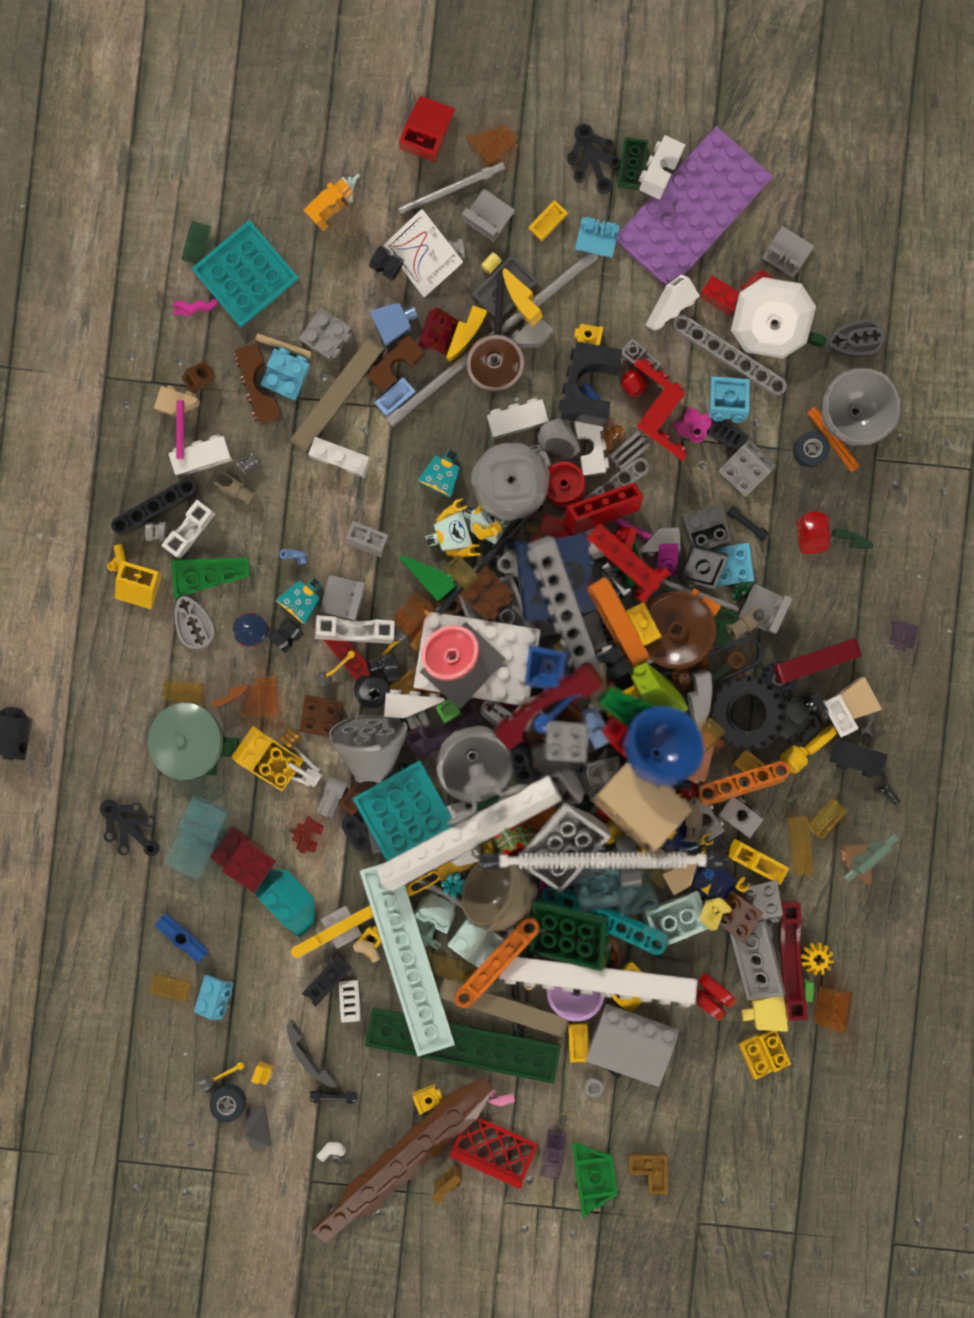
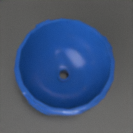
M653 707L641 712L633 720L624 741L629 765L640 779L649 781L654 785H676L692 776L700 768L704 760L702 734L696 723L688 717L687 713L680 709Z

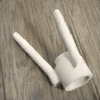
M295 747V752L304 759L311 769L308 768L305 772L289 763V767L303 775V779L293 776L292 780L303 783L307 787L310 785L315 787L322 776L319 773L320 769L314 766Z

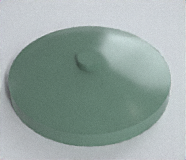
M192 703L171 705L159 713L150 727L148 734L150 757L155 766L168 777L179 780L199 778L215 766L221 755L223 735L219 722L209 710L200 705Z

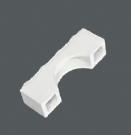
M317 616L315 620V639L391 644L394 640V621L377 619L371 621H348L331 616Z

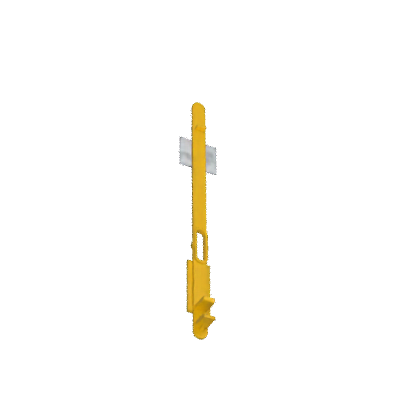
M494 838L479 845L481 850L479 859L480 855H484V851L490 853L498 849ZM450 860L428 874L421 875L417 880L407 884L406 889L409 897L423 889L429 888L439 880L441 882L442 880H447L446 875L449 873L454 876L455 873H461L469 869L476 862L463 866H457L450 862ZM433 873L438 875V879L416 891L411 889L414 883ZM369 905L353 915L344 906L322 918L321 921L325 930L294 946L291 950V955L299 958L330 940L333 941L336 949L360 937L362 934L357 925L374 917L371 906Z

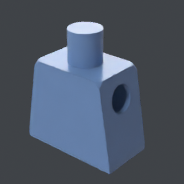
M400 303L370 311V315L386 348L410 333L412 330L409 321L418 318L414 307L403 311Z

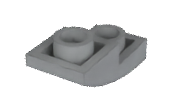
M633 338L622 349V356L636 370H640L634 365L638 358L641 361L645 358L654 365L652 369L656 372L662 366L659 361L647 353V350ZM641 371L644 377H646L648 380L651 379V377H649L647 374Z

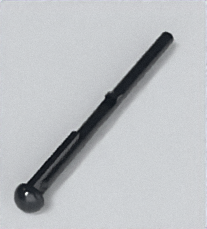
M541 504V506L538 508V511H539V512H541L542 509H543V505H542V504ZM532 514L517 520L497 544L492 547L435 609L437 613L441 615L475 576L531 518Z

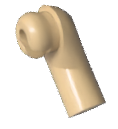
M359 940L353 945L356 953L368 954L372 963L381 959L372 942Z

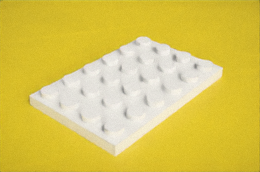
M426 611L414 688L441 692L420 673L424 667L421 658L423 646L435 631L446 626H462L467 622L506 658L472 697L520 705L530 698L532 686L524 685L529 646L538 647L540 629L447 614L440 615L439 613Z

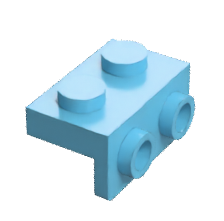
M205 975L194 1012L210 1020L223 1019L234 983L222 981L211 975Z

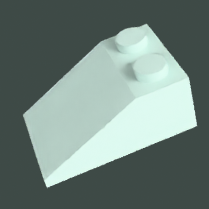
M698 891L640 910L646 925L668 936V945L709 929L699 920L704 906ZM654 940L657 946H663L659 940Z
M466 918L449 940L448 947L476 967H479L501 944L505 937L497 931H487L486 929L476 927Z

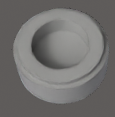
M591 1077L586 1080L584 1089L589 1097L597 1098L603 1093L604 1086L599 1078Z

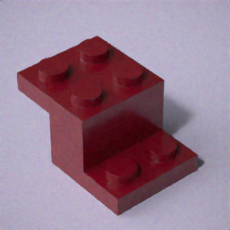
M231 826L210 857L224 867L223 873L253 893L256 892L277 861L263 851L264 847L234 826Z

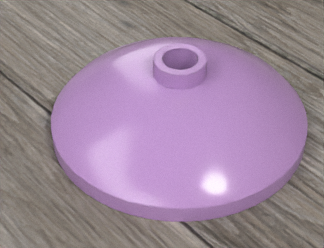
M554 986V990L547 989V998L551 1008L559 1016L570 1021H583L595 1015L601 1008L605 997L600 996L601 992L593 991V995L581 993V989L579 993L562 991V987Z

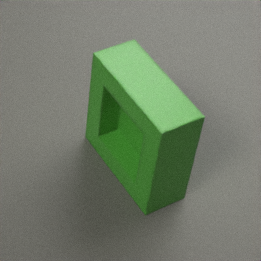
M449 699L435 707L445 724L463 714Z
M803 979L806 1001L813 1002L814 983L810 979Z

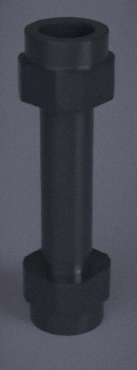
M732 505L726 515L732 520L736 519L756 534L754 537L763 542L769 535V532L763 527L759 528L740 513V509Z
M315 1090L310 1092V1102L346 1101V1104H356L357 1092L321 1093V1090Z

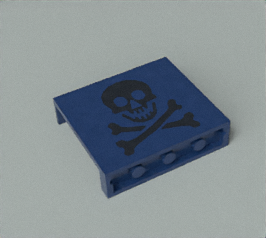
M580 531V535L554 539L580 613L595 610V604L587 591V587L595 583L594 574H591L593 558L592 555H589L591 543L586 539L587 534L583 531ZM516 541L514 545L523 618L527 622L552 618L554 616H550L547 605H549L548 599L543 597L540 587H543L541 580L538 581L534 574L535 564L534 562L531 563L527 555V551H530L528 548L530 543ZM544 557L541 564L546 565L549 562V557ZM551 575L548 578V583L554 582L556 575ZM562 593L555 595V601L562 598ZM564 611L561 616L568 615L569 611Z

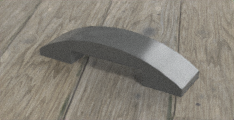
M292 1019L287 1025V1033L290 1045L297 1059L314 1078L334 1088L338 1083L337 1078L328 1066L320 1070L299 1042L304 1034Z

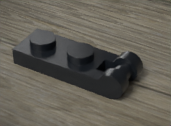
M338 954L301 994L309 997L312 1000L311 1003L316 1007L352 969V966ZM315 987L321 992L319 995L312 991Z

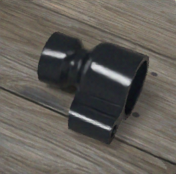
M395 654L382 655L378 660L375 658L367 659L369 674H376L378 671H381L386 682L399 681Z

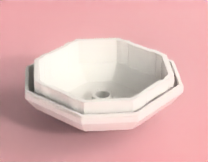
M763 277L739 293L731 332L745 352L783 359L807 343L816 305L802 284ZM776 319L778 321L777 324L772 325L771 321Z

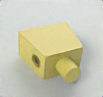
M784 996L751 1000L752 1009L741 1010L742 1020H753L754 1027L757 1030L788 1031Z

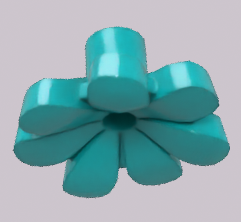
M450 873L447 874V880H442L441 886L444 887L442 890L443 894L447 895L450 892L451 898H456L457 892L462 894L463 888L461 886H464L465 880L460 879L461 874L455 873L454 876Z

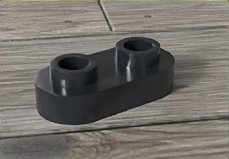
M349 815L345 817L341 824L342 830L355 849L359 851L367 850L371 845L368 831L357 816ZM350 821H353L355 823L354 828H350L348 826V823ZM360 837H364L366 839V842L364 844H361L359 842Z

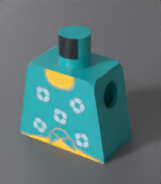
M447 450L444 459L435 456L419 477L418 483L451 499L460 472V467L454 465L458 454Z
M314 577L307 586L299 580L278 597L276 601L302 624L306 625L321 601L316 591L322 584Z

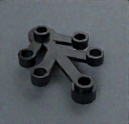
M580 124L575 129L574 136L576 142L572 151L567 155V162L570 165L577 164L578 153L584 144L586 153L578 170L574 172V181L577 183L584 181L586 169L589 163H591L597 179L596 189L598 193L606 195L611 191L612 182L609 178L604 177L598 160L609 164V167L613 170L620 167L621 160L617 156L612 157L593 148L592 142L601 145L605 152H610L614 147L612 139H605L594 134L592 127L588 124ZM581 132H586V133H587V136H586V137H582V136L580 135V133H581ZM610 143L612 146L607 148L605 144ZM570 156H575V157H576V160H575V161H571V160L569 159V157H570ZM616 160L618 165L614 166L611 162ZM582 174L583 177L578 179L576 175ZM601 185H606V186H607V189H606V190H602V189L600 188V186H601Z
M108 799L102 802L100 806V813L106 818L104 840L106 842H113L116 839L117 835L114 832L115 819L120 824V845L117 849L120 855L124 856L130 852L128 832L144 847L146 855L154 856L158 854L160 844L155 840L149 841L134 827L142 825L149 828L156 825L157 819L152 815L146 818H125L120 812L139 814L143 810L142 804L136 802L130 805H118L115 800ZM134 805L139 806L138 812L134 811ZM107 806L112 807L111 813L107 812ZM148 818L153 819L152 825L147 823ZM108 833H111L113 835L112 840H109L107 838ZM149 845H152L154 847L153 852H150L148 850ZM122 846H125L127 848L126 853H123L121 851Z

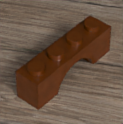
M254 343L236 349L237 356H234L237 368L241 367L242 374H240V379L243 386H247L248 392H246V397L249 404H253L254 410L252 415L255 422L258 421L262 426L283 419L276 398L261 394L256 386L257 374L265 365L259 345Z

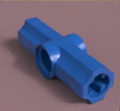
M167 913L155 924V927L167 936L175 947L181 948L197 963L210 950L194 937L189 929L181 926ZM178 934H184L186 942L179 941Z

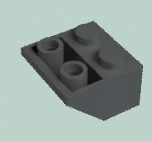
M720 504L684 515L680 518L685 535L691 546L694 545L708 549L732 541Z

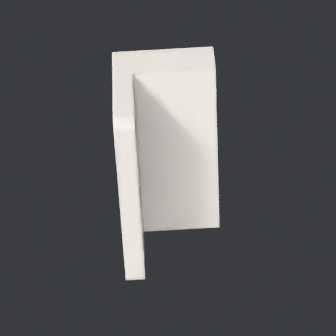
M840 694L827 701L826 699L823 700L840 737L858 729Z

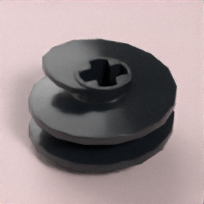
M378 674L362 675L356 680L353 689L358 702L368 708H376L383 705L386 693H390L388 683Z

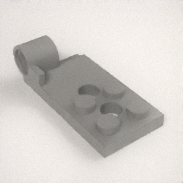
M771 919L759 921L745 944L730 933L747 1000L780 997L786 994L771 939L773 936ZM754 955L758 956L761 959V964L754 963L752 957ZM757 975H764L766 983L760 982Z

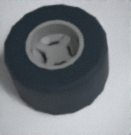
M815 431L804 433L793 445L795 460L800 465L810 468L818 466L825 461L830 451L827 438Z
M234 1084L220 1086L210 1099L211 1114L221 1122L236 1120L246 1106L244 1091Z

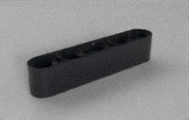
M182 479L113 519L111 523L112 530L124 536L146 525V522L155 520L195 497L199 492L198 485L191 479ZM189 483L192 484V491L185 493L184 487ZM171 493H175V501L168 502V496ZM158 502L159 509L156 512H152V504ZM142 512V519L138 522L135 521L136 513ZM124 521L126 527L123 531H119L118 525Z
M522 741L514 746L510 762L518 784L531 785L542 780L529 744Z

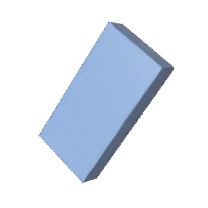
M401 378L375 404L388 417L412 397L416 391L404 378Z

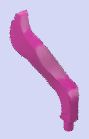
M215 298L207 303L199 300L193 304L179 300L173 303V308H178L172 314H182L188 317L198 311H210L218 304V300Z

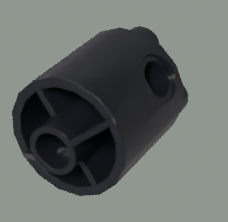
M7 706L0 710V755H2V759H26L33 718L28 717L21 708Z

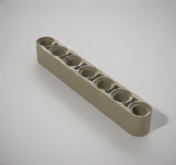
M371 337L363 343L290 440L292 444L304 453L310 451L314 438H320L369 374L368 370L381 358L385 348Z
M444 977L439 991L440 998L455 1003V994L465 982ZM485 990L469 1007L560 1037H564L569 1020L562 1018L555 1011L516 1000L490 990ZM463 993L459 995V999L462 1002H468L470 996Z

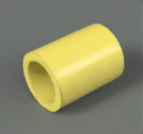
M492 252L481 264V267L488 274H491L502 260Z

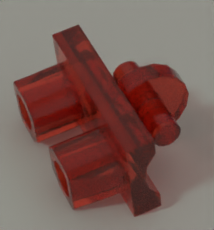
M306 816L304 825L298 822L296 829L290 828L289 832L294 834L292 841L298 842L296 849L304 854L306 851L315 852L318 842L310 840L312 833L321 835L324 826L312 817Z

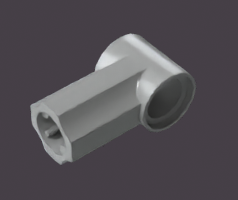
M508 550L498 560L497 567L501 572L510 573L518 578L515 551Z
M330 776L323 792L325 793L320 801L317 812L332 818L348 784Z

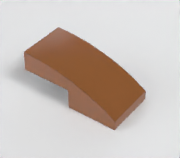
M250 684L228 688L230 696L211 700L213 708L226 705L238 699L251 688Z

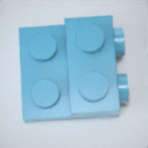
M281 347L279 350L274 349L260 386L296 401L311 368L310 364L307 363L308 359L297 355L296 358L290 356V351Z
M711 376L708 417L713 418L715 421L732 419L735 423L747 420L749 414L750 379Z

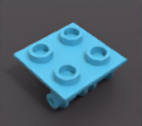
M588 216L586 218L582 217L575 250L612 258L619 225H616L615 222L604 224L605 220H603V223H599V219L595 222V219Z
M750 543L712 548L715 551L727 553L729 556L717 586L754 581Z

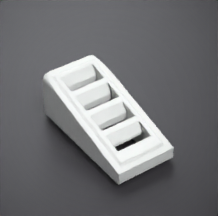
M358 980L339 981L341 1022L360 1021L361 1008ZM354 987V990L344 991V988ZM355 995V998L344 999V996ZM355 1003V1006L345 1007V1004ZM356 1011L354 1015H346V1012Z

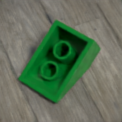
M401 555L399 557L438 603L456 587L454 585L456 581L449 573L445 575L443 571Z

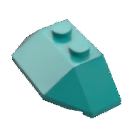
M271 869L256 890L255 895L286 928L301 937L315 924L314 897L289 870Z

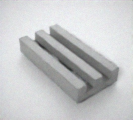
M637 431L609 457L622 470L651 445ZM636 438L639 439V441H637L618 459L615 458V456L619 452H621L626 446H628L633 440H635ZM641 443L644 445L624 464L621 465L619 463L634 449H636Z

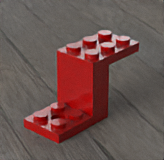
M638 358L634 365L665 389L638 423L637 427L680 460L684 461L688 455L685 452L687 448L679 442L675 445L670 441L671 436L664 431L659 433L658 430L684 397L685 393L683 390L685 388L676 381L673 384L667 380L669 376L663 371L659 370L656 372L653 370L652 367L654 365L644 358L641 361Z

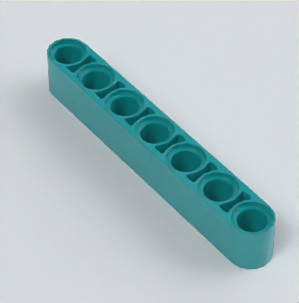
M549 885L542 892V899L546 903L586 912L584 910L586 906L590 908L591 914L606 915L609 919L608 927L610 934L652 954L658 955L663 953L669 944V938L665 933L567 887L560 893ZM549 890L554 891L556 897L551 896ZM567 898L571 899L574 905H570L567 902ZM619 923H623L627 930L621 929ZM637 932H642L645 938H640ZM654 940H659L663 946H657Z

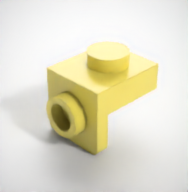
M721 898L706 900L699 920L711 931L717 930L722 914L730 913L732 908Z

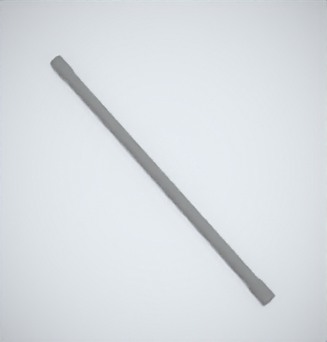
M587 252L577 263L536 295L533 303L537 307L583 269H586L598 259L597 254ZM518 311L502 323L501 335L507 333L523 319ZM468 352L404 405L385 419L391 427H394L410 411L466 366Z

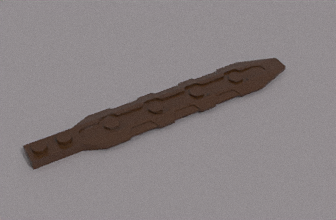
M482 1078L449 1093L435 1106V1109L420 1123H416L391 1149H387L378 1157L379 1160L345 1187L341 1202L312 1228V1233L326 1244L353 1219L373 1213L386 1201L390 1194L400 1185L410 1180L420 1167L430 1158H434L439 1154L449 1141L458 1133H462L478 1118L494 1087L485 1078Z

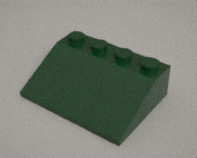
M532 901L531 917L538 921L539 932L530 941V954L600 972L605 969L610 962L611 939L607 917L542 901ZM531 923V931H530V932L534 931V929H535V926L533 925V923Z

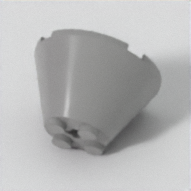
M366 714L356 716L357 720L350 722L343 720L333 726L329 732L330 742L354 775L356 782L373 781L374 783H381L391 774L407 734L405 722L401 723L399 718L384 717V714Z

